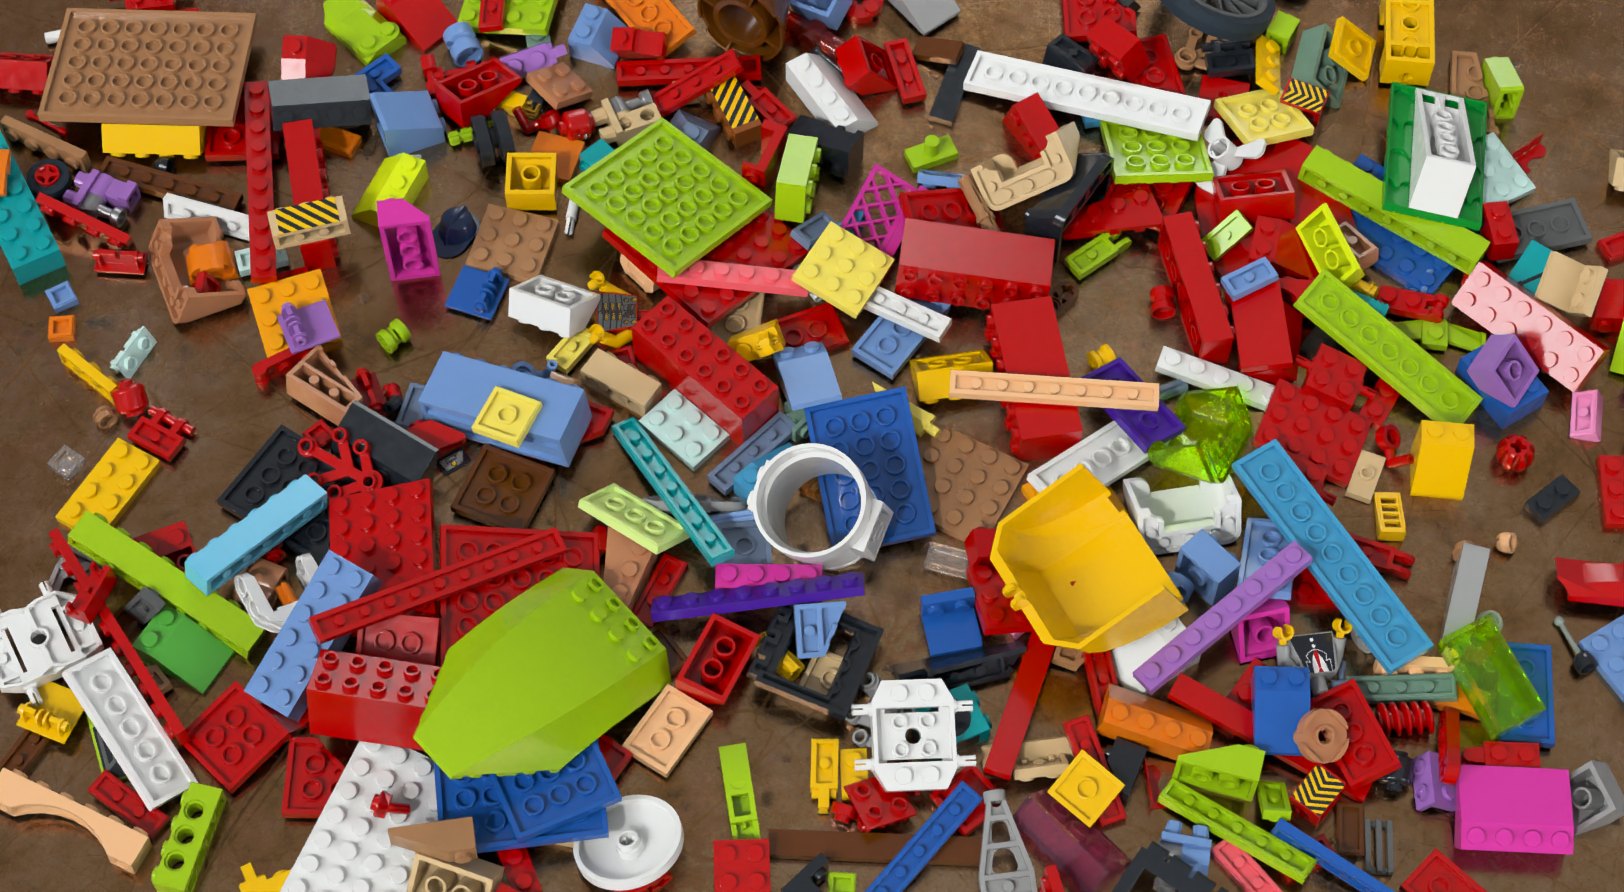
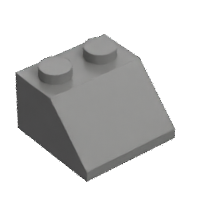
M1591 760L1569 774L1574 836L1608 825L1624 816V795L1607 762Z

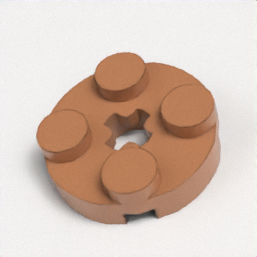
M1314 708L1300 719L1297 730L1293 734V740L1298 745L1301 754L1309 761L1322 764L1332 763L1339 760L1345 754L1349 745V739H1346V729H1349L1346 720L1337 711ZM1325 729L1326 733L1324 736L1326 741H1319V731Z

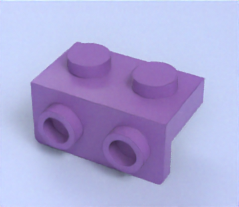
M1427 751L1413 759V786L1416 810L1424 811L1430 807H1435L1451 812L1455 811L1456 784L1452 786L1439 782L1438 753Z

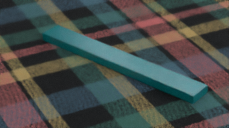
M631 417L612 425V433L711 567L735 557V550L637 419Z

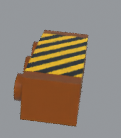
M735 76L704 94L707 104H712L714 108L713 113L717 122H722L724 126L723 131L728 141L731 140L735 148L761 139L762 123Z

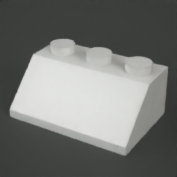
M540 274L509 288L508 316L518 319L520 323L538 326L540 330H550L558 333L561 337L569 338L585 329L601 299V295Z

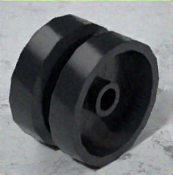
M504 108L490 112L491 127H489L487 119L483 114L469 117L474 147L483 168L496 165L495 149L498 150L500 159L504 163L507 162V153H516Z

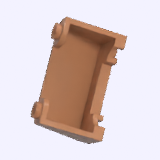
M216 216L159 219L148 248L149 259L171 319L175 324L188 323L240 305L243 299L246 298V288L239 280H232L230 282V280L222 281L220 278H216L221 282L220 292L197 293L195 287L189 286L186 256L189 254L190 246L195 244H211L223 240V229L219 226Z

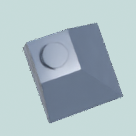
M678 109L670 121L673 126L707 151L721 131L720 126Z

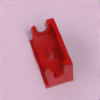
M94 561L90 564L91 572L72 603L67 602L65 606L67 616L89 625L92 624L117 582L111 567L104 565L100 569Z

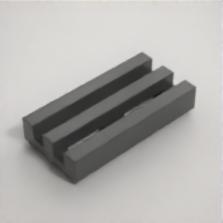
M1365 818L1364 872L1367 874L1392 876L1394 873L1393 820L1382 822V819L1371 821ZM1371 828H1375L1376 868L1371 867ZM1382 829H1385L1386 869L1383 868Z

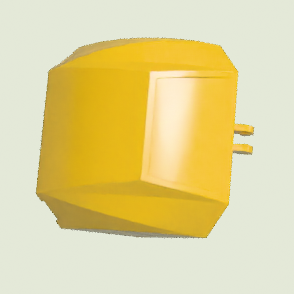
M1082 463L998 522L990 560L1006 584L1002 589V593L1007 598L1014 596L1010 602L1012 609L1015 611L1022 609L1044 644L1085 653H1101L1138 640L1165 626L1189 609L1185 603L1181 602L1184 599L1129 515L1124 509L1117 510L1108 498L1111 495L1109 489ZM1076 581L1075 584L1071 586L1070 582Z

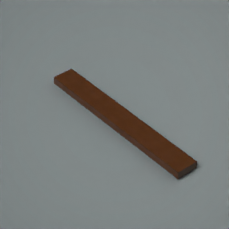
M121 605L114 614V618L130 641L142 624L123 609L124 606ZM101 631L99 637L104 646L102 651L111 647L117 656L111 643L115 642L111 635L106 637ZM63 680L60 685L70 689L66 681ZM25 729L0 762V772L4 767L10 771L17 769L28 775L54 740Z
M769 829L770 858L813 860L818 854L822 853L829 861L890 863L915 834ZM951 836L927 865L979 867L982 837Z

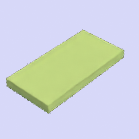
M615 483L579 499L578 508L656 555L690 538L676 519Z

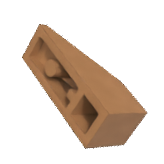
M472 816L388 828V835L392 845L459 864L468 863L472 859L478 858Z

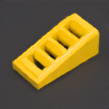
M1374 492L1377 541H1404L1406 525L1400 493ZM1381 500H1394V503H1381ZM1382 508H1395V511H1382ZM1383 516H1396V519H1384ZM1385 524H1396V527H1385Z

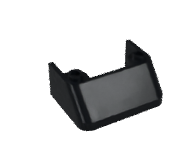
M1078 153L1073 178L1047 190L1034 208L1031 206L1024 215V220H1026L1024 235L1055 239L1053 262L1057 263L1059 261L1064 230L1094 192L1105 197L1110 188L1114 158L1106 153Z

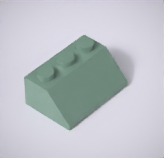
M1325 23L1302 31L1291 78L1330 91L1326 106L1337 109L1341 106L1349 71L1328 57L1334 31Z

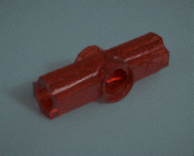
M788 10L786 32L796 37L805 49L812 51L815 46H820L822 52L837 60L835 49L846 41L829 32L826 25L820 20L812 19L810 21L794 11Z

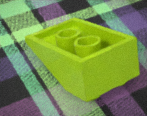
M1237 744L1178 755L1172 778L1187 786L1252 802L1260 779L1266 751L1259 750L1258 747L1250 744L1244 746Z

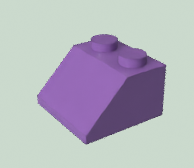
M1515 334L1491 335L1467 369V373L1479 390L1510 407H1516L1540 371Z

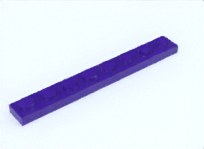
M847 572L843 575H822L813 579H793L789 582H768L758 586L744 585L727 590L714 589L703 593L689 592L680 596H661L652 599V621L659 622L712 615V613L722 614L864 596V573Z

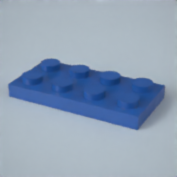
M1497 641L1495 645L1498 742L1539 743V747L1553 748L1555 746L1551 645Z

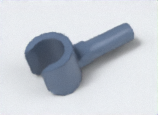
M1345 661L1341 662L1338 680L1330 681V689L1347 682L1345 679Z

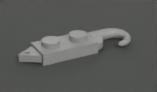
M693 494L706 512H736L747 507V500L742 497H731V501H721L719 498L712 497V494ZM659 495L643 497L645 502L657 507L660 511L672 514Z

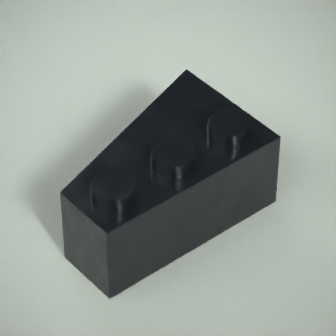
M800 115L787 132V139L789 133L818 137L817 148H822L820 163L816 164L830 171L836 177L849 180L863 161L864 132L857 130L856 133L845 131V126L838 125L836 128L826 126V121Z

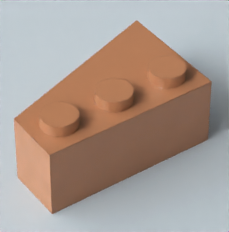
M321 345L315 346L286 374L287 394L337 426L353 401L356 400L363 404L362 395L349 379L340 373L336 368L335 362L326 356Z
M608 526L604 582L632 611L645 588L659 556Z

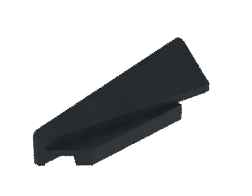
M1013 641L892 665V670L896 680L942 679L948 690H951L966 683L971 687L1009 677L1014 670V663L1021 653L1025 654L1027 650L1021 641Z

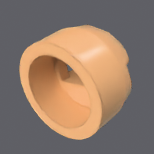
M1503 532L1497 535L1496 548L1503 553L1513 554L1517 546L1516 534Z

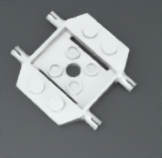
M44 581L47 591L43 582L39 584L43 596L36 598L26 607L11 609L4 613L0 609V690L2 693H26L33 707L37 706L34 697H36L39 705L43 703L37 690L38 687L63 677L62 673L65 670L100 653L104 649L93 622L89 625L66 615L65 606L67 602L72 603L77 595L53 591L49 581ZM53 609H56L75 650L71 652L52 611ZM9 629L27 672H23L4 630ZM44 634L47 636L42 644L32 643L36 635Z
M942 679L881 681L870 703L851 705L852 716L868 715L870 717L872 735V758L854 759V770H871L886 792L947 790L957 769L964 766L976 767V761H968L975 760L976 755L959 756L957 754L954 715L956 712L962 711L973 712V706H971L973 701H956ZM936 707H938V712H911V713H885V712H884V709L936 708ZM915 729L920 734L918 743L910 744L905 738L907 730ZM941 759V761L887 763V761Z

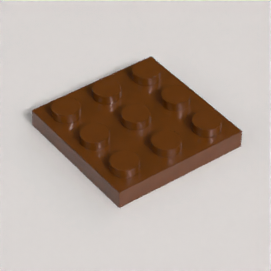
M484 443L450 506L451 512L491 527L527 529L555 476V470Z

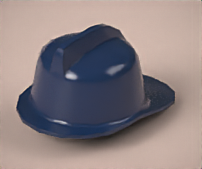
M465 205L446 210L441 216L439 224L432 231L437 256L452 258L459 255L477 235L480 222L478 217L469 212Z

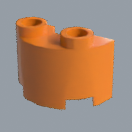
M217 241L211 244H195L190 246L189 254L186 256L189 286L196 282L197 273L206 271L214 278H220L222 281L240 278L235 253L229 247L228 242Z

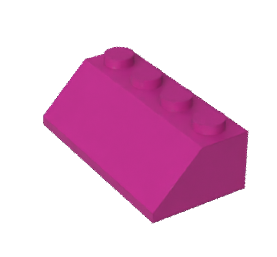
M388 198L377 201L378 227L391 281L441 276L430 217L402 198Z

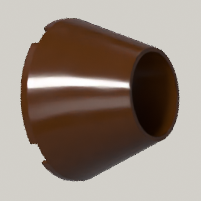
M698 0L699 18H703L707 26L705 31L724 50L728 51L733 48L737 56L760 55V59L763 58V61H767L775 57L783 47L790 0Z

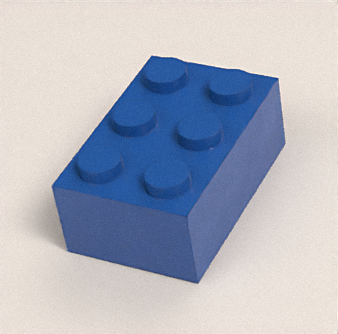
M1482 345L1460 358L1455 374L1483 398L1480 402L1482 407L1497 425L1504 429L1542 407L1549 391L1536 376L1516 407H1510L1479 390L1467 373V369L1484 346Z

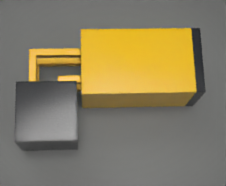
M534 88L529 97L512 91L495 110L504 108L506 114L514 116L512 109L521 106L525 115L536 118L539 112H544L548 102Z

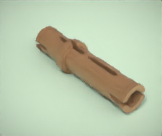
M967 174L961 177L958 184L977 218L976 223L978 227L986 230L1000 231L995 221L996 217L987 207L972 175Z

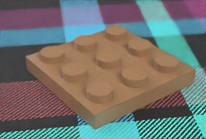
M488 204L465 265L485 272L492 270L493 267H497L502 270L501 274L503 277L520 282H525L540 274L542 275L560 222L558 219Z

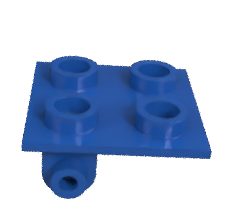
M464 265L445 303V307L492 320L510 279L503 277L501 274L502 270L497 267H493L492 270L485 272Z

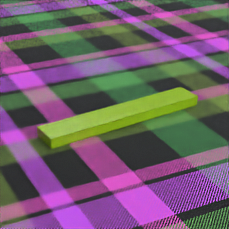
M1174 778L1169 781L1158 796L1157 802L1197 825L1207 826L1208 831L1302 885L1316 866L1317 860Z

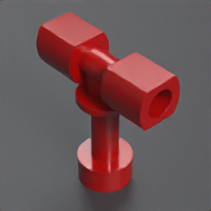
M434 54L421 56V67L424 78H427L426 87L431 100L436 99L434 83L475 66V60L466 61L465 67L443 71L442 66L437 68Z

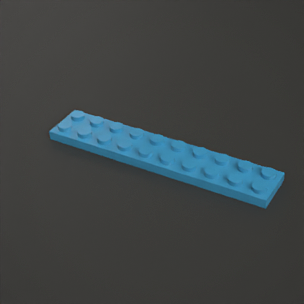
M1276 439L1232 464L1231 468L1287 542L1290 544L1295 540L1313 557V563L1307 567L1388 675L1433 649V642Z

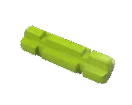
M471 126L460 129V132H457V130L449 132L447 136L450 145L461 144L460 141L464 143L472 141Z

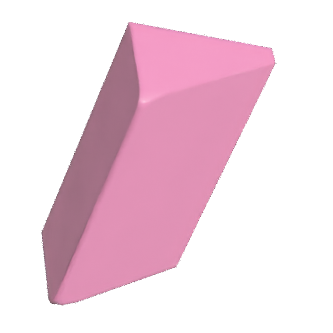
M1598 389L1572 393L1570 438L1601 442L1603 397Z

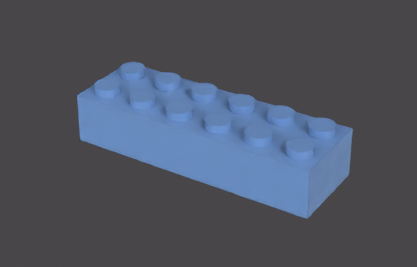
M328 550L244 689V692L284 716L299 722L308 707L306 688L320 650L326 649L341 652L352 634L350 633L318 645L308 623L309 617L376 593L383 581Z

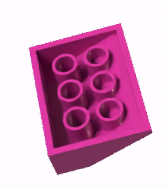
M1461 764L1460 774L1456 782L1454 848L1573 855L1574 822L1569 769Z

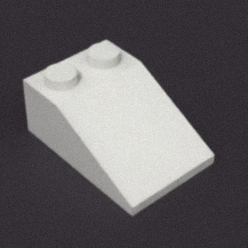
M1179 618L1138 640L1115 648L1111 652L1117 681L1122 688L1143 695L1149 693L1133 677V671L1186 629ZM1199 655L1195 660H1193L1180 672L1183 673L1184 671L1199 663L1201 655Z

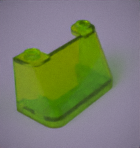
M1238 386L1182 392L1175 404L1174 410L1176 416L1186 426L1184 433L1173 438L1168 446H1165L1162 441H1154L1148 449V458L1154 466L1210 484L1224 483L1232 470V464L1237 461L1252 433V421Z

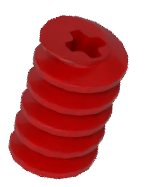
M1426 700L1421 701L1419 705L1416 701H1410L1409 705L1405 702H1399L1398 706L1394 702H1389L1387 707L1384 703L1376 705L1374 715L1387 737L1391 735L1392 729H1395L1397 736H1401L1403 728H1406L1408 736L1412 735L1413 728L1415 727L1419 735H1423L1424 727L1428 728L1429 734H1434L1433 711Z

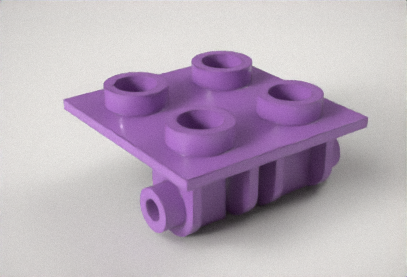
M325 299L296 309L295 305L290 302L282 305V315L277 316L291 354L340 338Z

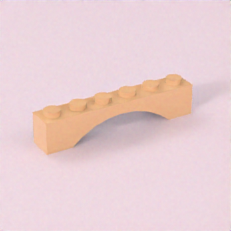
M3 767L0 772V810L14 817L25 814L46 813L73 820L88 829L99 840L106 851L110 863L132 874H136L152 847L147 832L138 827L131 829L125 826L124 822L116 816L109 815V817L100 814V811L93 805L86 803L83 806L75 802L76 799L68 793L61 792V794L52 791V788L45 782L37 780L35 783L27 779L28 776L20 770L13 769V771H10Z

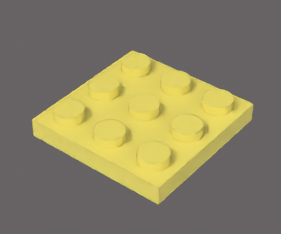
M1282 88L1275 96L1265 89L1215 99L1214 108L1244 145L1258 139H1264L1267 145L1313 135V125L1299 109L1280 103V98L1283 94Z
M830 221L793 274L791 281L856 319L894 264L895 259Z

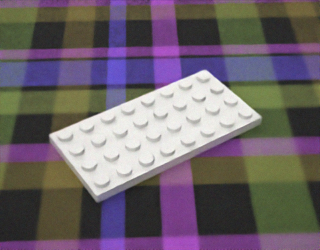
M359 741L280 892H407L416 852L392 845L388 835V828L438 821L433 759L408 748ZM382 790L393 795L391 802L409 804L410 813L407 815L387 813L383 819L374 817V811L370 809L374 795H380Z

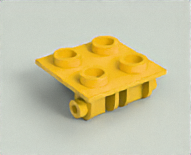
M49 682L37 689L43 700L41 705H39L36 697H34L37 703L36 707H33L30 701L29 703H21L19 705L17 713L20 714V718L16 725L65 744L84 709L71 689L54 682Z

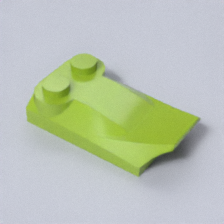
M326 0L323 3L325 28L365 66H368L386 53L391 55L407 43L406 37L400 33L397 24L387 21L365 0Z

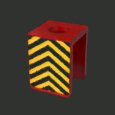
M1290 78L1280 98V103L1299 109L1313 125V133L1315 134L1325 112L1330 91Z
M1317 763L1289 797L1292 810L1291 815L1315 831L1336 805V802L1341 799L1340 793L1346 787V782L1322 764Z

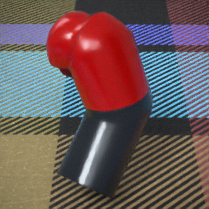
M394 382L385 384L382 390L386 391L384 393L385 397H390L383 404V410L387 414H392L403 403L401 387Z

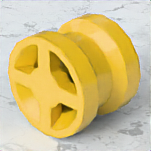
M1103 344L1099 347V350H1092L1086 354L1092 371L1116 359L1113 350L1108 344Z

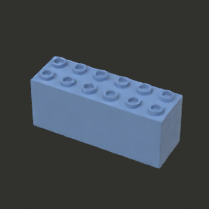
M442 352L418 400L426 421L431 419L464 433L466 439L565 467H569L593 417L585 391L577 385H566L552 378L544 379L527 371H515L505 365H493L483 359H471L457 352ZM495 386L542 402L543 407L519 448L472 431L473 423Z

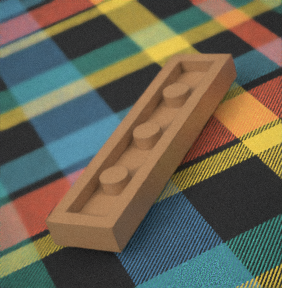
M7 115L1 119L0 124L4 135L10 141H18L25 144L30 150H38L45 153L50 159H58L75 170L78 168L87 172L92 166L87 151Z

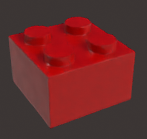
M1106 15L1086 35L1090 43V50L1099 58L1098 64L1104 69L1106 67L1111 69L1114 76L1121 81L1125 79L1129 83H1133L1151 64L1140 39Z

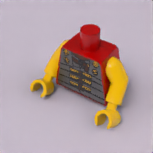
M594 271L589 275L592 280L588 282V288L591 290L599 288L597 294L601 295V299L597 305V324H593L587 331L592 334L589 341L592 344L598 342V345L620 348L633 340L631 327L651 309L638 310L637 296L629 294L608 281H604V275L600 271Z

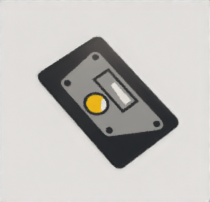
M458 447L437 459V466L444 475H448L471 462V459L463 447Z

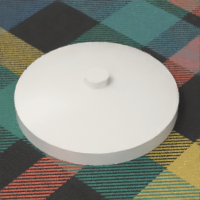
M649 795L623 796L621 802L606 807L609 838L576 841L573 844V853L581 874L590 883L607 890L624 891L645 886L664 875L673 866L681 853L684 843V831L678 814L667 802Z

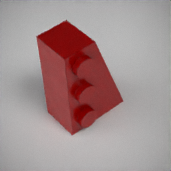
M1038 92L1013 104L1002 120L1033 161L1041 158L1040 152L1047 146L1048 141L1045 136L1059 129Z

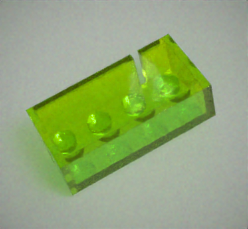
M1490 614L1443 637L1436 647L1448 667L1454 665L1455 668L1452 674L1492 740L1514 730L1516 726L1520 727L1539 717L1547 709Z

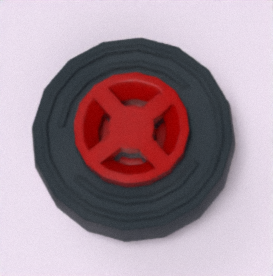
M45 159L35 163L28 170L26 176L27 185L36 198L39 192L57 200L65 194L66 190L70 189L72 184L70 170L65 163L57 159Z

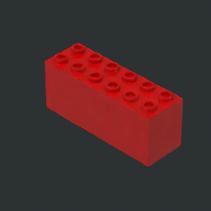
M905 218L895 294L906 299H918L990 310L991 304L1049 296L1055 239Z
M668 295L631 327L635 359L671 390L676 389L730 434V439L738 446H741L779 412L778 386Z
M1051 296L991 304L990 314L986 315L987 327H985V338L987 342H991L992 349L989 350L990 359L993 364H996L997 371L994 373L1070 378ZM1000 401L1001 408H1006L1007 416L1004 417L1006 431H1011L1012 439H1009L1011 454H1016V458L1020 461L1027 462L1054 458L1081 441L1083 429L1077 406Z
M321 649L306 688L310 734L424 751L414 740L413 736L416 728L419 726L421 715L425 711L429 695L442 667Z

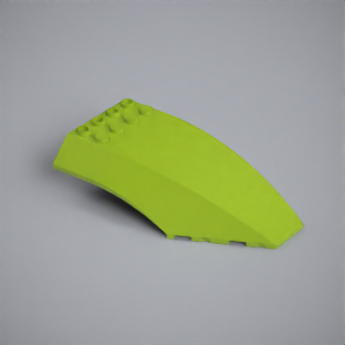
M563 567L505 604L448 649L413 738L450 779H462L465 776L480 778L483 774L511 776L524 773L527 775L549 770L550 773H558L560 769L609 729L661 693L667 684H672L666 648L594 571Z

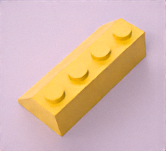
M101 124L103 153H111L112 157H124L126 153L135 154V157L138 158L150 157V154H159V157L167 156L173 158L174 155H183L185 159H196L198 155L205 152L207 126Z

